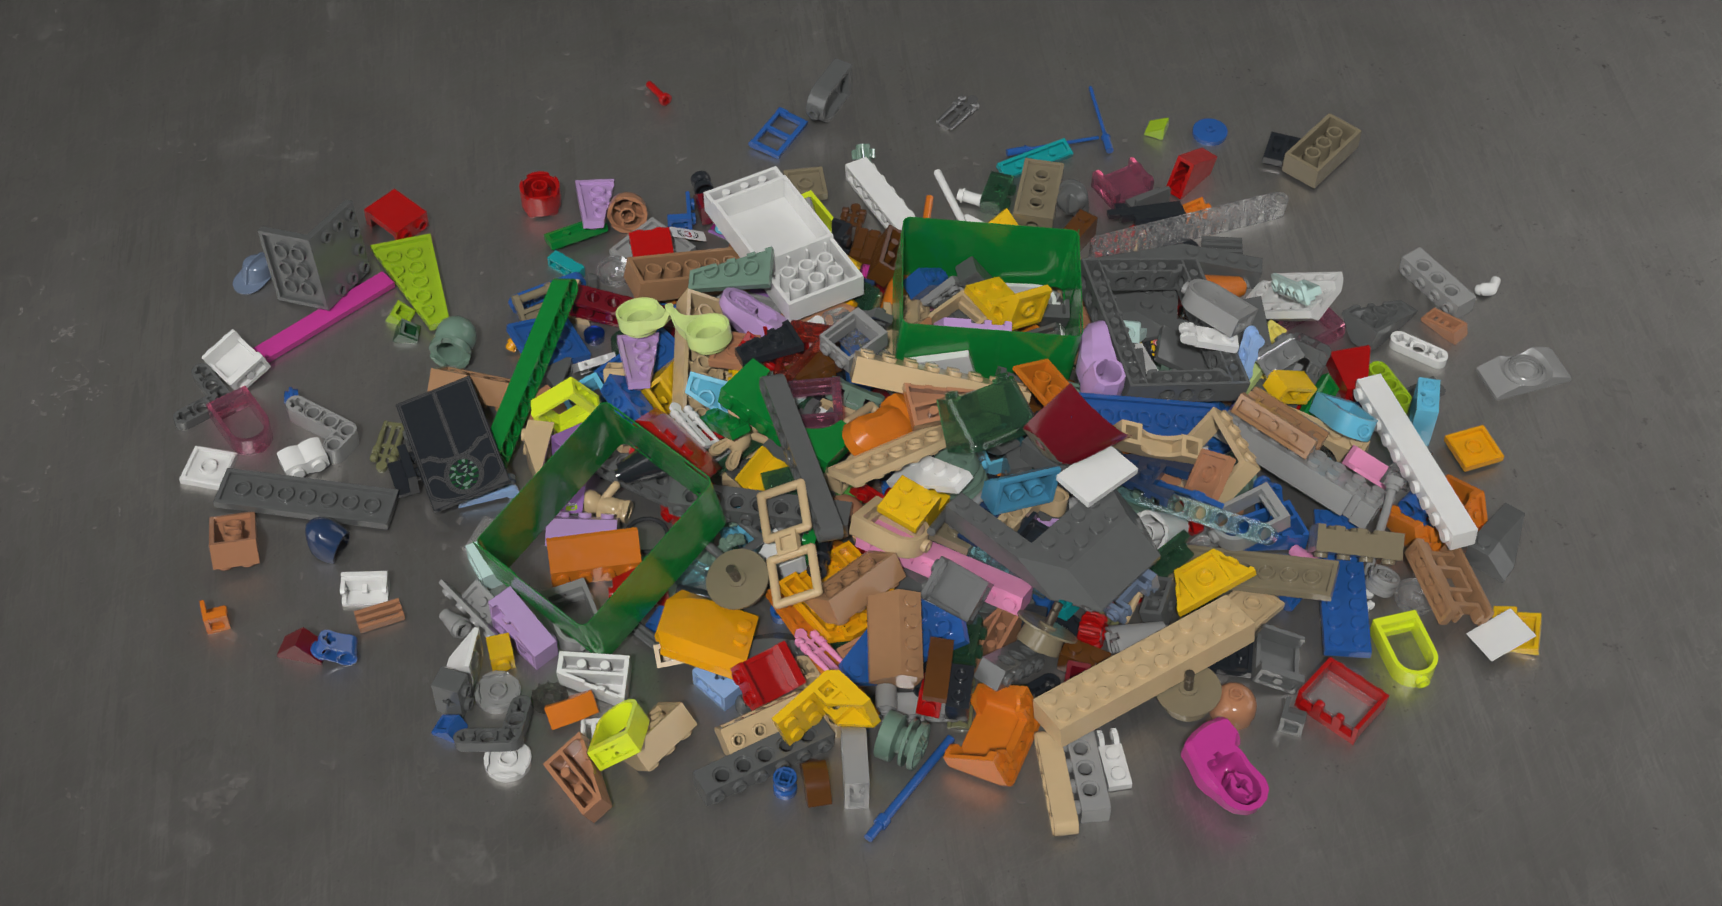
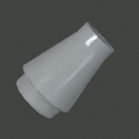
M448 608L440 613V620L443 621L454 638L462 639L470 633L471 624L469 619Z

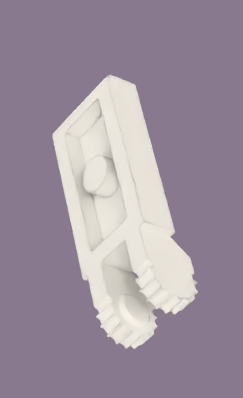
M1184 322L1179 325V331L1181 332L1180 341L1184 344L1230 353H1237L1239 349L1237 335L1230 338L1215 328L1195 326L1191 322Z
M1110 728L1109 735L1112 745H1105L1102 730H1096L1095 736L1108 792L1131 789L1133 783L1122 744L1119 742L1117 729Z

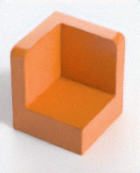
M199 601L203 622L208 635L231 629L225 605L207 609L205 601Z

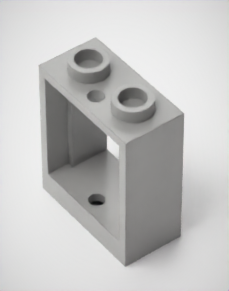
M859 307L819 335L821 352L826 356H830L839 368H843L848 373L851 371L854 353L851 356L846 355L835 343L852 330L858 329L870 340L861 348L873 350L874 354L888 345V332Z

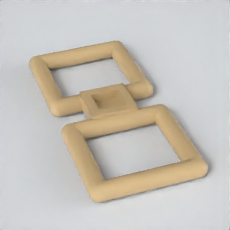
M800 478L759 492L756 498L763 542L765 544L775 542L777 550L776 555L770 556L766 560L773 607L781 609L821 596L823 589L816 546L813 543L801 546L799 535L812 528L804 479ZM797 489L802 523L771 533L766 500ZM807 554L813 589L781 598L776 564Z

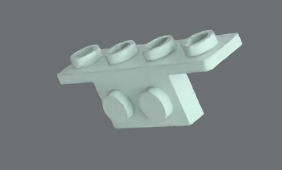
M1277 273L1271 274V286L1274 292L1305 306L1310 305V301L1316 299L1317 295L1322 294L1319 285L1305 279L1296 282Z

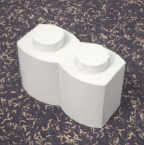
M318 437L309 438L298 445L289 446L277 452L280 465L285 475L305 477L309 473L323 471L330 465L328 456Z

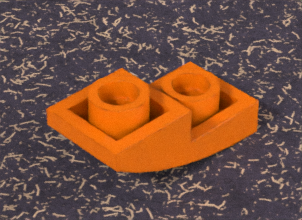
M592 689L571 695L568 699L546 705L544 708L552 730L572 724L599 712Z

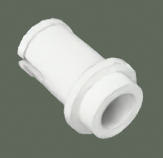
M966 188L959 189L956 200L960 201V203L966 202L980 207L983 194L967 191Z

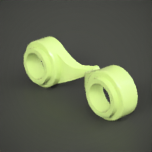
M649 297L628 300L616 310L620 331L633 338H643L652 335L672 319L678 333L687 340L688 347L699 354L711 355L724 350L732 339L729 320L722 314L684 315L679 313L672 303H667L664 309L657 300Z

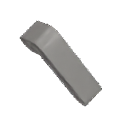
M294 395L287 399L286 408L290 421L325 439L323 446L329 463H342L359 446L360 439L357 426L352 421L302 396Z
M889 683L878 684L875 687V707L880 713L879 718L881 722H883L890 710L906 714L907 722H911L914 718L919 719L920 722L960 721L944 719L945 703H942L939 719L915 714L918 697L914 692H897V687Z

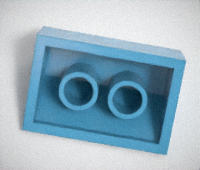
M1060 466L1043 467L984 481L981 498L992 515L1053 502L1058 484L1056 476L1061 472Z

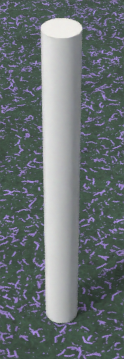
M935 170L933 174L956 219L964 221V215L941 170Z

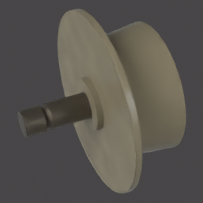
M733 549L723 553L712 563L707 573L706 588L709 596L717 605L730 610L744 609L755 605L762 598L768 586L769 575L767 565L760 555L748 549Z
M1055 601L1047 618L1027 610L1018 611L1017 615L1025 624L1016 637L1031 650L1049 657L1058 658L1064 642L1070 644L1077 642L1074 634L1055 622L1063 607L1062 603Z
M1208 667L1196 674L1193 670H1187L1184 681L1158 694L1156 697L1170 716L1180 721L1192 722L1203 718L1218 705L1221 699L1222 687L1216 674Z

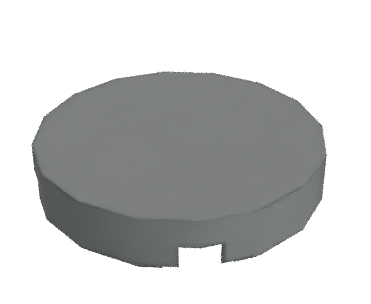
M495 670L486 673L479 682L477 681L474 687V697L477 705L483 711L490 714L507 712L512 699L522 693L518 678L510 675L507 671Z

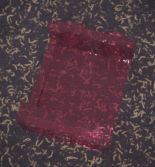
M1134 157L1129 158L1128 166L1104 175L1100 169L1092 173L1091 187L1111 209H1115V203H1125V200L1150 191L1154 186L1152 175L1148 174L1141 163L1137 162Z

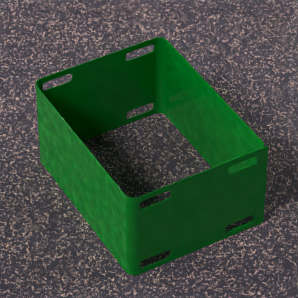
M921 217L905 218L903 220L893 276L892 337L893 355H895V358L904 360V357L910 358L969 350L975 371L988 379L990 376H995L998 366L1007 368V372L1013 373V366L1049 359L1068 381L1083 335L1079 229L1077 232L1072 229ZM973 256L993 278L999 276L1005 283L1039 284L1043 286L1048 284L1050 287H1058L1062 290V302L1065 299L1070 300V319L1065 328V335L907 323L903 319V275L909 276L918 268H942L947 273L948 278H950L951 276H957L955 269L957 265ZM1080 312H1081V334H1080Z
M603 402L594 409L477 539V544L474 542L473 544L500 582L507 587L511 586L519 597L576 640L590 653L612 654L724 527L726 517L708 475L608 402ZM617 412H619L621 415H623L624 417H626L628 420H630L632 423H634L637 427H635V426H634L633 424H631L629 421H627L626 419H624V418H623L622 416H620ZM631 443H633L635 446H637L639 449H641V450H642L643 452H645L647 455H645L644 453H642L640 450H638L636 447H634ZM627 444L698 496V498L590 621L581 625L530 587L509 568L620 445ZM684 461L688 463L690 466H692L694 469H696L698 472H700L702 475H704L707 479H705L703 476H701L699 473H697L695 470H693L691 467L685 464Z

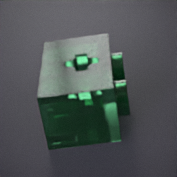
M991 171L981 196L980 212L998 215L1006 208L1009 210L1011 205L1010 197L1015 195L1017 187L1014 184V176Z

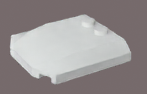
M1342 272L1277 273L1296 282L1305 279L1320 286L1322 294L1317 295L1316 299L1310 301L1311 304L1308 306L1274 292L1271 281L1267 280L1259 282L1245 299L1261 296L1267 320L1319 321L1342 291L1344 278Z

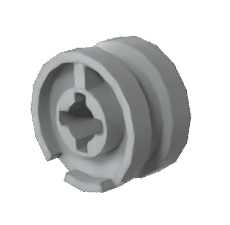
M1382 564L1372 565L1369 574L1365 578L1366 588L1371 593L1382 598L1392 597L1395 588L1401 581L1400 576L1393 569Z

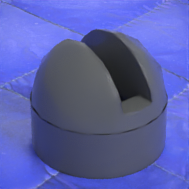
M741 694L735 700V709L738 713L745 714L750 712L751 709L749 706H745L743 694Z

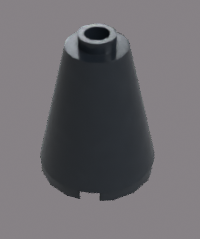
M636 450L617 463L618 469L614 470L618 481H624L625 485L670 476Z

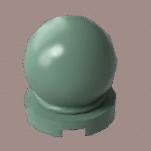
M460 315L450 316L441 321L436 328L435 337L429 345L430 358L440 366H455L459 369L465 368L469 364L471 350L476 345L477 339L476 328L471 321Z

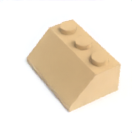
M658 702L646 714L650 719L641 752L623 761L637 771H652L659 765V761L664 756L671 754L676 749L675 745L688 738L692 734L691 730L697 723L682 702Z

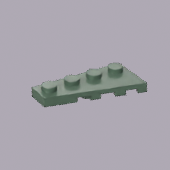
M771 246L759 253L754 251L747 253V256L735 259L734 257L727 259L725 263L718 265L713 263L690 270L688 288L698 292L723 291L726 288L732 287L740 290L771 288L774 249Z

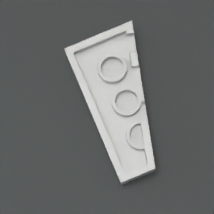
M928 455L921 458L917 463H909L903 466L901 470L896 471L886 482L892 488L898 479L904 475L928 490L935 489L936 492L959 494L974 477L965 469Z

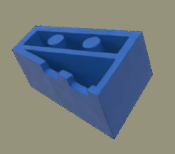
M1290 500L1283 501L1282 504L1290 514L1291 527L1243 551L1290 550L1294 545H1299L1306 549L1309 541V531ZM1266 508L1230 519L1226 534L1230 536L1245 534L1273 520V517Z

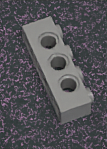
M1421 247L1402 256L1398 271L1442 309L1443 312L1460 318L1473 310L1476 296Z
M1093 730L1063 747L1080 824L1109 821L1111 814V803Z

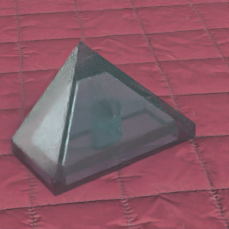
M694 560L675 581L676 588L679 583L691 587L706 584V577L710 567Z

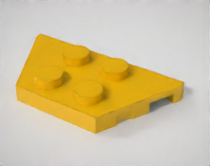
M1213 548L1175 569V590L1179 617L1256 576L1255 568L1252 566L1248 568L1240 564L1237 559L1225 556L1222 552Z

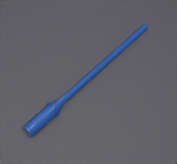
M1089 86L1102 130L1101 140L1104 143L1106 153L1110 154L1114 151L1110 139L1111 136L1105 130L1093 88Z
M1099 136L1069 140L1067 143L1075 144L1098 140ZM1024 145L1006 149V156L1020 155L1044 145L1033 147Z

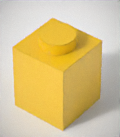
M509 632L485 637L492 671H508L509 669L516 668Z

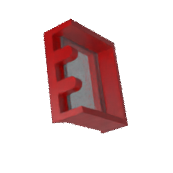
M1329 657L1299 689L1294 706L1306 711L1307 715L1354 745L1364 730L1385 709L1390 695L1365 680L1361 675L1345 667L1341 662Z

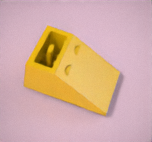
M674 358L652 375L650 388L640 390L653 408L656 407L667 415L671 412L669 406L672 403Z

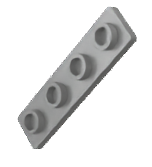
M442 579L438 582L444 588L442 590L443 594L451 600L454 598L457 601L455 606L464 614L468 613L471 616L469 620L476 627H482L485 630L483 632L485 637L499 635L493 628L488 601L495 596L479 580L476 579L462 595L448 582Z

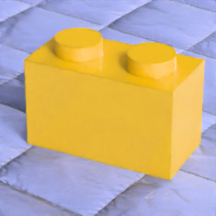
M1273 370L1263 384V387L1270 395L1285 404L1306 405L1317 391L1316 386L1305 371Z

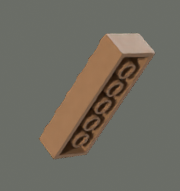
M733 247L627 257L624 279L634 298L649 297L657 301L679 299L688 288L690 270L713 263L718 265L727 262V259L734 257L738 259L740 257ZM723 291L701 292V293H704V294H707V295H718V294H721Z

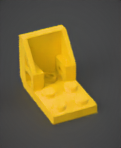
M999 276L966 285L964 293L989 320H992L993 325H1003L1005 321L1012 322V330L1041 322L1053 291L1047 284L1014 293Z
M825 670L771 718L783 740L789 746L799 741L806 731L821 721L824 715H827L837 726L874 728L881 722L871 699L840 670ZM835 706H840L837 710L833 709Z

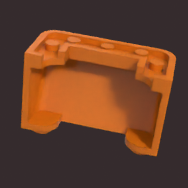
M1450 474L1445 475L1479 531L1488 522L1485 492ZM1395 504L1392 505L1386 527L1391 532L1405 534L1404 546L1406 548L1416 538L1428 542L1432 551H1440L1445 543L1441 541L1436 527L1424 526L1423 522L1401 514L1400 508Z
M978 683L974 693L971 695V705L976 712V716L962 746L950 744L945 750L943 758L947 765L991 783L1011 787L1015 783L1034 741V733L1038 732L1040 724L1034 718V697L1027 686L1010 685L1008 688L1005 687L995 691L983 683Z

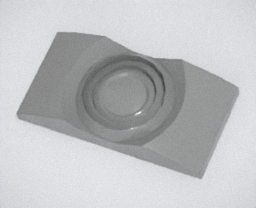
M1531 347L1511 357L1500 355L1476 368L1477 374L1495 401L1566 383L1572 379L1554 351L1548 347Z

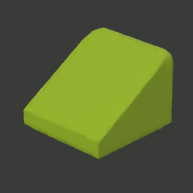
M1169 118L1150 120L1144 135L1163 140L1168 129Z
M398 300L385 321L396 325L401 319L411 321L416 311Z

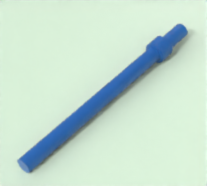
M951 735L946 736L883 813H879L874 819L873 826L864 835L867 841L872 842L881 830H885L891 823L890 819L941 759L948 746L955 742Z

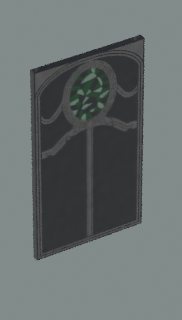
M470 376L396 404L434 513L511 483Z

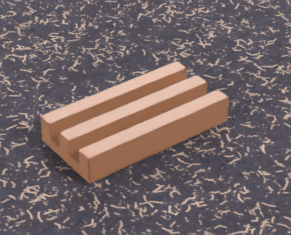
M399 598L354 611L360 634L405 620Z

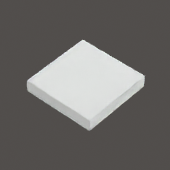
M195 446L179 478L180 484L218 490L226 469L234 468L238 459L237 453Z

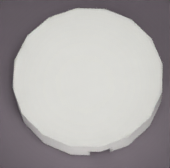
M524 742L515 751L485 752L484 755L486 772L491 778L499 782L508 783L523 778L530 771L532 765L531 750Z

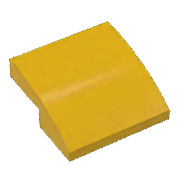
M1494 606L1492 618L1511 608L1536 634V637L1516 647L1511 652L1539 655L1542 613L1518 612L1516 606Z

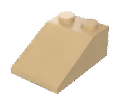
M528 420L526 428L522 429L521 441H524L523 454L527 456V463L532 478L552 457L551 436L556 434L554 422Z

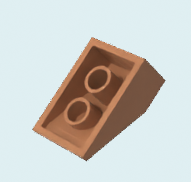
M255 512L209 517V549L213 570L225 571L232 567H251L260 563Z

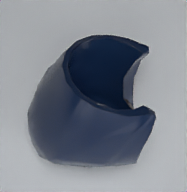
M320 516L313 518L305 526L306 541L311 553L321 561L334 564L336 561L334 558L341 540L345 544L349 543L350 532L337 522Z

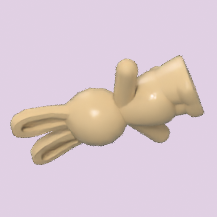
M728 410L729 414L739 418L736 414ZM749 424L750 432L733 441L725 437L714 443L709 448V453L712 456H719L729 449L731 452L725 463L726 468L733 471L739 464L742 452L750 446L751 439L764 444L769 438L758 433Z
M614 481L602 496L595 490H585L583 511L590 512L592 515L596 514V517H601V513L614 514V518H620V522L627 524L634 505L631 500L613 497L620 488V482Z

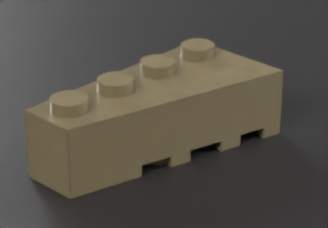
M1317 523L1310 525L1307 553H1314L1315 558H1328V555H1336V560L1350 561V557L1359 558V562L1373 563V559L1382 560L1381 564L1395 565V562L1403 561L1405 534L1379 530L1370 532L1368 529L1363 528L1346 529L1345 526L1339 525L1326 527V524Z

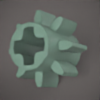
M868 143L855 145L856 150L851 151L852 160L867 157L871 162V159L876 158L875 148L870 149V144Z

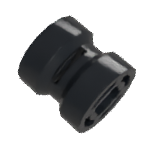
M701 170L691 176V184L694 187L695 194H701L714 189L708 172Z

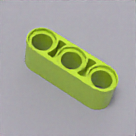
M1373 361L1369 365L1368 376L1381 373L1407 415L1412 401L1410 393L1384 362Z

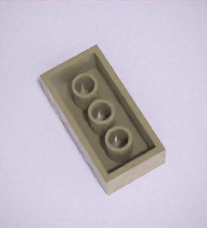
M1331 113L1327 114L1285 153L1282 171L1315 189L1358 148L1362 130Z

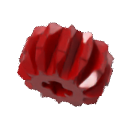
M1087 611L1079 622L1077 639L1101 649L1105 641V633H1107L1105 629L1108 626L1107 617L1099 612Z

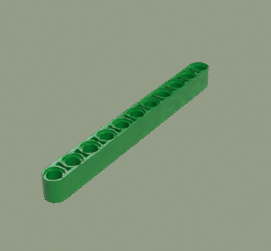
M554 278L551 281L490 428L505 468H507L531 409V400L537 394L577 296L578 283L575 279Z

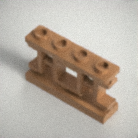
M1257 386L1249 394L1241 393L1230 411L1304 459H1307L1314 449L1319 450L1329 435V431Z
M1416 538L1404 552L1439 625H1447L1451 620L1453 623H1456L1466 614L1470 615L1474 624L1480 626L1494 615V611L1462 548L1449 550L1445 544L1439 552L1432 551L1428 542H1425L1424 539ZM1446 578L1452 579L1455 587H1450Z

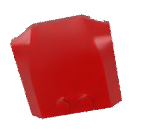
M655 407L635 420L636 423L708 475L710 479L722 468L707 449L672 417ZM684 461L685 464H687L689 467H691L693 470H695L697 473H699L701 476L707 479L704 475H702L700 472H698L696 469H694L692 466H690L688 463Z

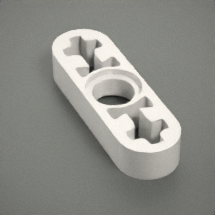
M1395 331L1390 336L1389 347L1392 350L1435 369L1445 367L1448 353L1444 349L1403 331ZM1419 347L1423 349V352H1416L1413 348Z

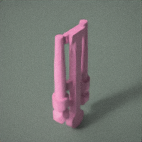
M797 629L794 636L796 639L794 644L798 648L800 647V650L805 655H808L824 671L830 669L839 670V667L824 651L826 650L839 663L843 659L827 643L823 636H819L820 633L816 629L810 632L812 639L807 637V632L804 629Z

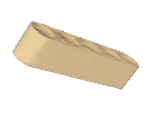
M1046 731L1035 732V749L1053 836L1079 834V821L1064 749Z

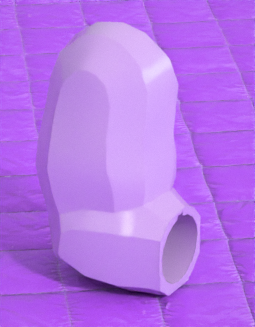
M734 287L723 290L719 299L722 314L728 318L729 323L739 333H747L749 331L752 334L763 337L765 335L763 326H766L768 330L771 328L777 329L782 326V322L787 320L771 307L758 301L745 291ZM791 322V325L798 334L797 326Z
M1103 320L1088 323L1083 330L1076 364L1081 393L1121 396L1126 376L1122 363L1117 361L1108 327Z

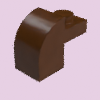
M810 759L799 764L808 808L831 805L832 796L826 760Z

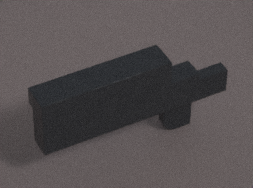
M1180 201L1128 207L1125 203H1115V209L1107 210L1109 220L1120 218L1121 223L1133 221L1135 229L1186 222V212Z

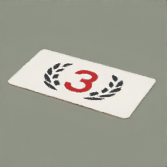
M669 227L672 237L707 242L702 231Z

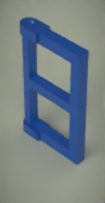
M779 107L755 137L749 141L748 145L757 151L779 159L808 125V121ZM779 116L799 125L791 135L772 127ZM766 132L786 140L778 151L759 142Z
M1162 480L1156 484V486L1175 491L1174 494L1220 509L1224 507V503L1206 496L1201 491H1192L1168 484Z

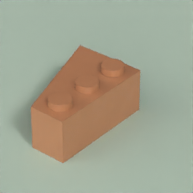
M911 383L903 384L902 390L912 431L978 417L980 413L974 389L944 388L932 385H914Z
M997 608L980 623L978 629L973 633H968L969 644L953 650L952 663L974 666L975 674L983 656L1005 647L1018 639L1016 636L1021 630L1022 619L1019 616Z
M579 731L543 765L582 815L595 823L612 808V804L601 771L587 754L591 741Z

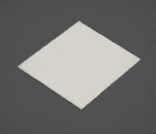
M1511 608L1466 633L1491 661L1536 637V634Z

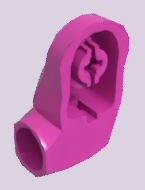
M1217 717L1202 724L1192 732L1184 743L1181 757L1190 770L1197 787L1204 794L1233 814L1246 816L1253 814L1267 800L1269 792L1266 778L1249 762L1246 755L1239 748L1240 736L1237 729L1227 718Z

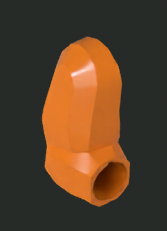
M898 392L890 395L880 404V408L873 413L858 416L843 426L842 437L844 444L854 456L912 432L903 393Z

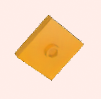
M1484 425L1448 434L1444 437V442L1464 472L1498 463L1504 459L1503 453Z

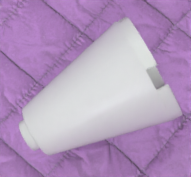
M1144 510L1137 513L1159 553L1185 537L1189 531L1188 522L1183 516L1154 510Z

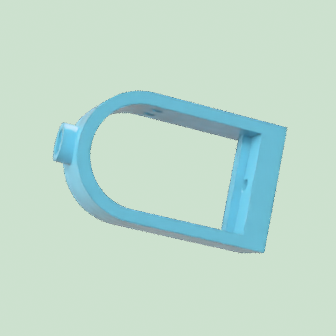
M1318 391L1309 410L1333 430L1363 442L1370 441L1378 422L1375 417L1353 401Z

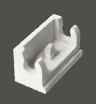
M341 572L340 594H342V606L376 605L389 601L390 580L388 572Z

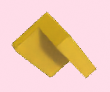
M761 446L735 477V481L741 488L765 491L773 488L789 467L784 461L774 457L766 447Z

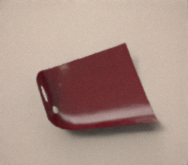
M1071 383L1023 427L1025 433L1044 456L1058 464L1065 465L1086 459L1132 436L1118 430L1087 403Z

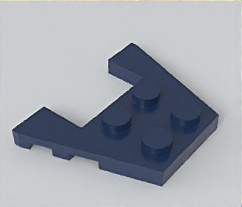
M1124 454V457L1138 468V473L1123 483L1122 486L1130 490H1134L1135 487L1144 492V497L1152 499L1153 496L1160 500V505L1167 507L1173 500L1175 491L1156 486V484L1164 474L1188 480L1194 464L1135 454Z

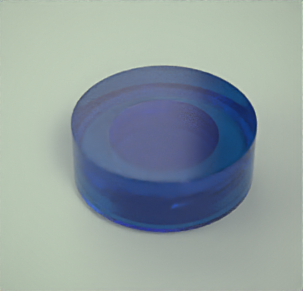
M593 325L584 330V341L588 345L597 346L604 342L605 332L602 327Z

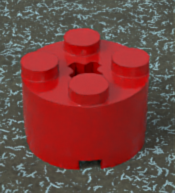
M545 171L532 172L526 175L527 178L524 181L521 180L519 184L521 204L524 211L531 218L556 215L562 203L558 178L550 176Z

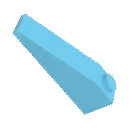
M690 371L685 393L709 409L718 408L728 413V409H725L718 402L720 389L728 381Z

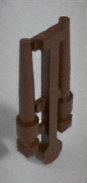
M858 203L851 205L852 213H849V207L843 206L839 218L851 223L852 228L853 226L856 227L854 239L858 228H862L867 215V211L861 209Z

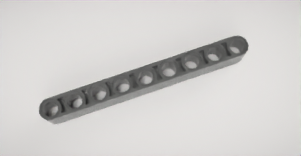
M783 373L762 376L759 379L760 391L794 480L802 478L806 484L812 528L819 543L842 539L844 530L841 519L787 380Z

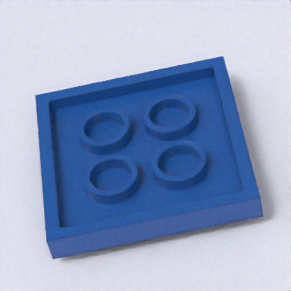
M536 318L507 324L506 331L520 353L524 349ZM568 318L548 366L566 357H571L572 364L591 358L590 351Z

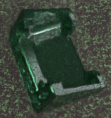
M1000 373L995 375L996 379L992 380L991 385L965 394H958L957 390L944 393L945 397L936 400L947 452H980L1026 435L1023 427L1035 415L1014 376H1009V373Z

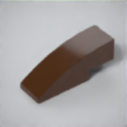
M930 636L922 700L946 704L954 640Z

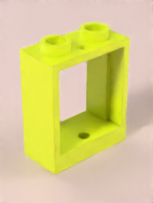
M569 377L532 399L531 415L537 421L554 422L557 434L584 422L600 404L599 395L573 377ZM568 399L576 404L561 414H557L552 410Z

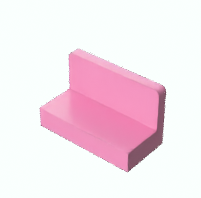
M1353 445L1342 464L1385 490L1386 486L1380 480L1389 466Z

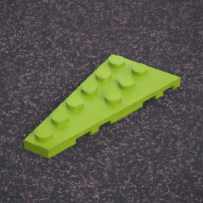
M431 234L370 245L371 252L429 330H436L441 321L449 317Z

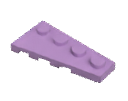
M615 179L575 180V189L584 229L604 228L608 205L615 186Z
M659 332L643 338L617 335V345L628 390L650 388L659 343Z

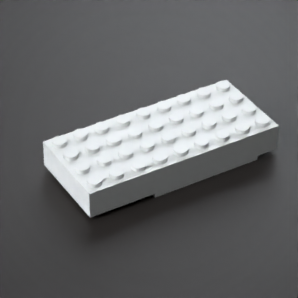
M776 166L703 192L705 212L740 258L747 256V253L754 251L759 253L765 251V248L773 247L774 260L771 288L763 289L790 323L864 294V276L838 245L831 231L787 176L783 175Z

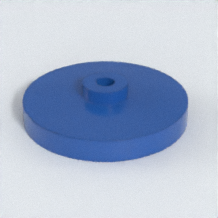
M1211 118L1197 121L1192 131L1194 139L1207 146H1216L1223 143L1228 134L1224 123Z

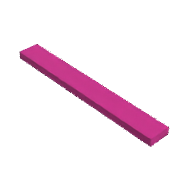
M381 271L348 291L330 310L318 309L253 349L270 363L395 288V282Z

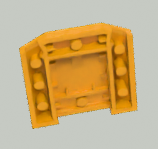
M849 540L831 550V561L827 566L826 576L821 579L822 583L862 555ZM806 570L800 574L795 571L779 581L780 592L785 597L813 589L812 579L808 576ZM804 601L793 605L813 629H816L820 633L819 635L827 640V643L852 641L861 636L867 629V605L865 610L849 617V621L843 625L825 623Z
M680 590L666 600L654 637L661 646V655L732 679L730 668L746 661L748 658L759 616L740 609H725L711 599Z

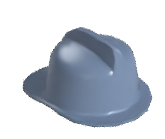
M263 252L250 255L244 259L242 270L233 279L234 290L244 295L255 293L271 279Z

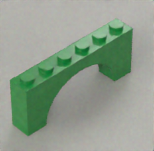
M752 358L720 389L718 402L725 409L736 414L741 420L753 426L759 433L764 434L781 447L759 386L760 377L769 376L770 370ZM842 420L826 428H805L823 476L829 472L828 467L835 465L849 451L842 437L843 426L847 423Z

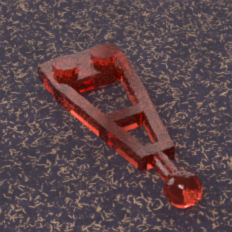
M792 320L790 323L802 342L813 344L803 354L795 353L777 358L773 375L783 373L787 382H791L820 351L819 335L832 325ZM785 363L793 364L787 371L783 370Z

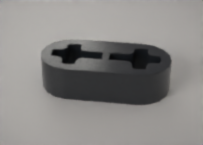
M1047 673L1024 686H1027L1031 694H1035L1036 698L1060 685L1061 680L1057 675Z

